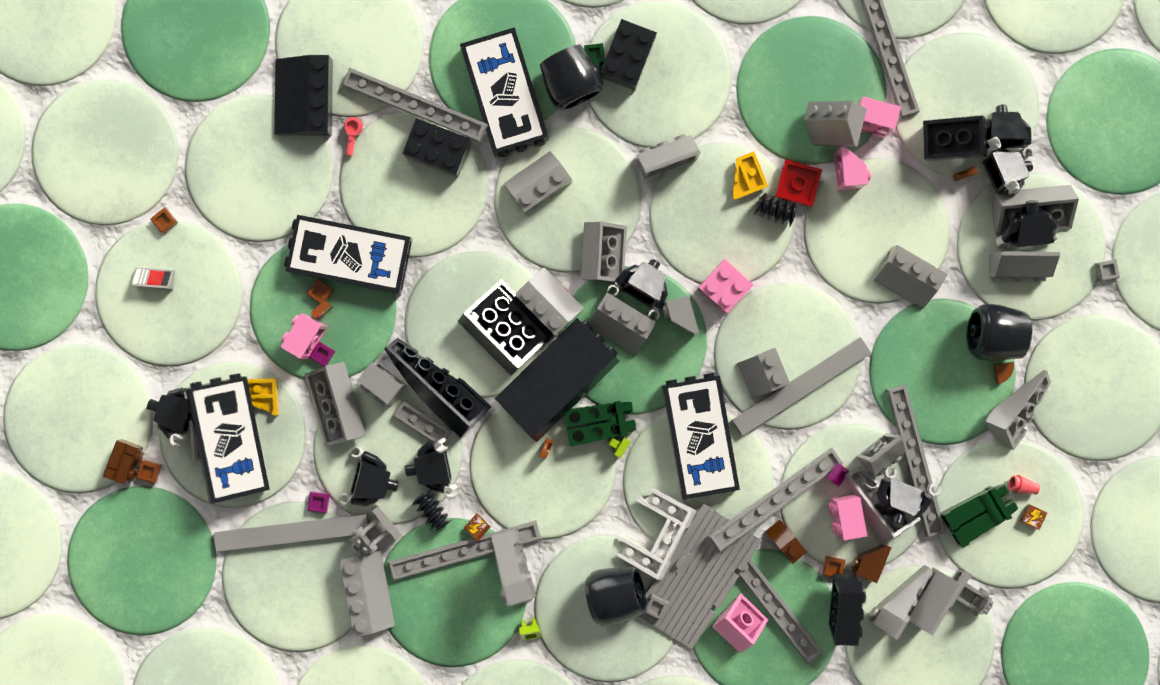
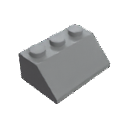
M853 101L808 102L804 122L812 145L858 146L867 108Z
M683 134L675 137L673 142L663 141L658 143L654 149L650 150V147L640 150L636 159L645 179L695 161L701 153L693 137Z
M549 151L506 181L504 185L526 215L572 183V178L559 160Z
M601 221L584 222L581 280L616 283V278L625 269L627 226Z
M896 245L891 248L874 281L917 306L924 308L938 292L948 274Z
M1001 251L989 255V278H996V281H1008V278H1015L1017 282L1027 281V278H1034V282H1045L1046 278L1054 276L1060 252Z
M545 268L541 269L515 294L555 336L584 309Z
M607 292L588 324L592 327V330L636 356L656 322Z
M932 567L933 570L924 589L916 595L918 601L916 606L912 607L907 615L910 617V622L933 636L963 585Z

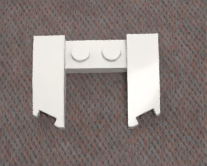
M651 488L650 490L653 493L646 499L640 496L636 501L666 517L667 521L651 551L619 535L618 541H623V554H617V556L657 580H661L671 563L670 559L685 529L689 528L697 511Z

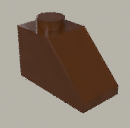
M780 519L765 531L792 564L807 553L806 549Z
M881 544L860 553L852 562V572L878 583L892 547Z

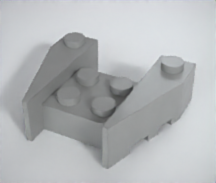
M518 529L492 535L504 589L501 591L503 602H507V605L510 606L532 600L537 595L531 573L528 570L527 559L523 551Z

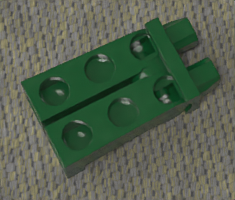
M615 401L614 403L570 409L564 415L566 427L604 420L603 423L567 429L570 447L620 435L625 436L627 433L637 430L635 420L624 421L623 416L625 413L633 412L632 402Z
M1004 484L994 487L988 486L984 488L985 490L941 512L942 519L948 529H951L949 531L958 546L962 548L968 546L969 542L991 528L1013 518L1011 514L1019 508L1014 500L1011 499L1004 503L1001 499L1009 494Z

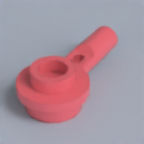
M350 117L344 123V130L348 134L345 155L353 156L355 137L362 132L363 124L358 118Z

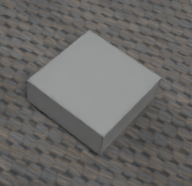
M1117 259L1095 263L1099 282L1120 278Z
M652 593L647 602L646 613L661 620L669 602Z

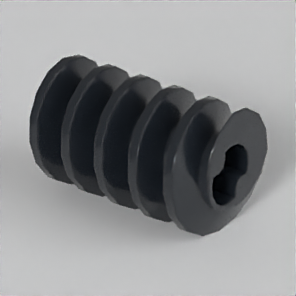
M764 193L756 204L754 215L758 211H760V217L767 213L768 220L775 216L776 223L781 218L782 225L789 221L790 227L796 215L797 205L793 203L789 207L788 200L782 205V198H778L775 202L774 195L768 199V194Z
M429 489L417 497L412 505H420L416 511H424L421 518H428L425 524H432L429 529L431 532L441 529L452 520H445L448 513L441 514L444 507L437 508L440 501H432L436 495H428L431 490Z

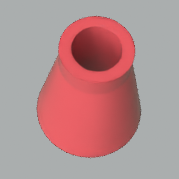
M1016 475L1010 478L1008 488L1015 494L1037 495L1040 485L1020 475Z

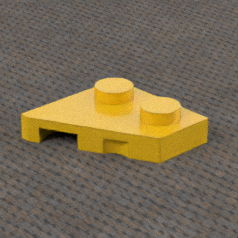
M755 151L736 158L733 201L768 187Z
M277 378L247 379L252 405L259 409L262 408L274 416L279 415Z

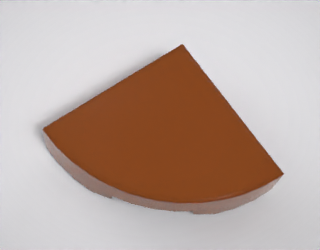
M974 166L953 175L954 181L956 182L977 174V168Z
M1014 362L993 365L997 384L1003 383L1010 378L1014 370Z
M546 439L539 457L547 458L553 444L552 439Z

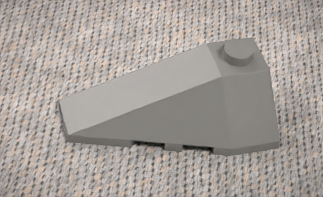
M1046 370L1040 372L1002 401L986 418L985 422L990 433L1011 450H1015L1025 436L1027 430L1024 427L1028 419H1033L1036 403H1041L1051 383Z
M860 466L844 476L853 494L860 497L863 513L872 531L884 546L921 520L918 517L908 523L904 522L902 528L893 527L891 525L892 517L882 512V506L877 496L878 480Z

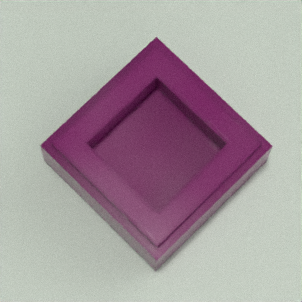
M319 341L309 358L324 367L329 364L336 351Z
M837 462L827 476V479L839 487L845 479L844 476L849 473V470Z
M311 491L307 511L328 513L330 494Z

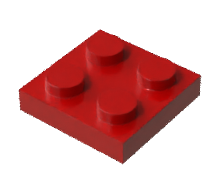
M785 159L775 198H782L783 200L812 207L823 169Z

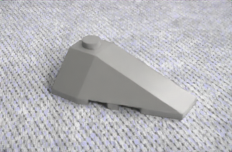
M923 565L881 601L877 607L871 610L869 621L898 640L910 619L907 615L909 610L915 607L918 602L916 595L924 589L933 569Z

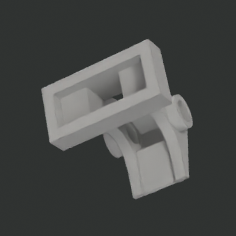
M377 505L370 509L376 518L363 528L360 526L352 532L353 537L350 539L353 549L361 555L365 553L371 554L378 548L376 543L388 534L396 541L402 537ZM374 526L379 535L370 541L365 533Z
M959 568L953 579L962 584L963 587L952 603L951 608L955 601L958 600L968 606L967 611L973 615H987L994 604L992 598L989 597L991 593L981 587L977 590L969 585L967 582L972 574ZM966 588L975 593L970 603L961 598Z

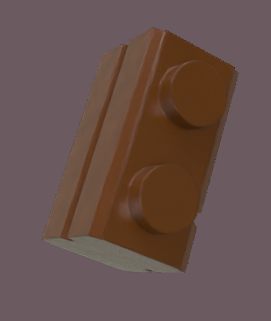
M123 439L116 440L103 477L121 484H128L130 481H133L137 474L135 467L137 463L141 462L144 455L142 452L143 447Z

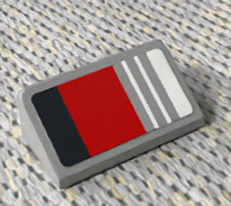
M136 267L131 286L173 289L175 270Z

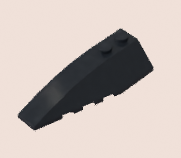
M399 338L385 347L384 350L414 392L460 438L470 431L492 407L463 379H456L449 374V370L444 367L443 369L433 364V360L428 357H422L416 349Z

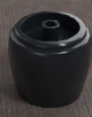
M580 44L565 48L551 55L539 65L549 99L560 110L570 109L584 103L602 91V76L593 60Z
M979 305L978 308L972 311L968 320L966 333L968 350L975 358L981 360L996 361L1023 358L1026 356L1032 340V321L1030 315L1027 312L1003 305Z
M637 568L600 569L592 572L587 577L585 582L586 601L590 615L596 624L600 626H613L646 613V594Z

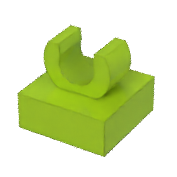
M612 437L609 445L616 448L614 455L622 458L631 441L623 437L620 442Z
M532 618L533 623L531 626L526 625L525 619L522 620V627H519L522 641L541 638V631L535 618Z

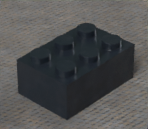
M621 19L600 72L602 78L635 91L656 39L657 32Z
M983 115L923 121L924 159L926 161L987 157L986 118Z
M416 118L402 154L405 158L459 177L472 141L468 137Z
M833 574L828 626L835 645L858 646L859 638H862L863 635L861 621H864V609L862 607L863 603H866V592L862 590V582H859L856 574Z

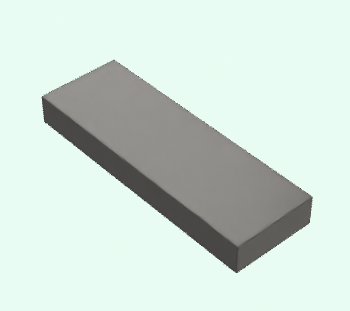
M405 400L401 402L393 417L431 441H439L442 438L446 440L452 430Z

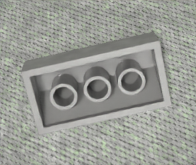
M1072 185L1022 189L1017 194H1009L1008 191L997 194L995 192L992 211L996 236L1004 234L1015 213L1026 211V201L1037 200L1038 210H1044L1053 216L1059 225L1058 230L1072 229L1079 201Z
M340 362L324 366L306 373V381L325 446L329 447L365 436L364 425L360 418L359 408L355 401L345 363Z
M381 550L373 551L371 554L365 553L343 557L340 560L353 636L373 634L394 627L395 621Z

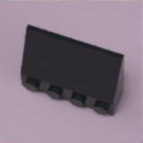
M303 55L275 59L274 135L332 136L333 60L329 55Z
M501 279L468 308L457 322L512 376L554 334L515 295L516 293Z

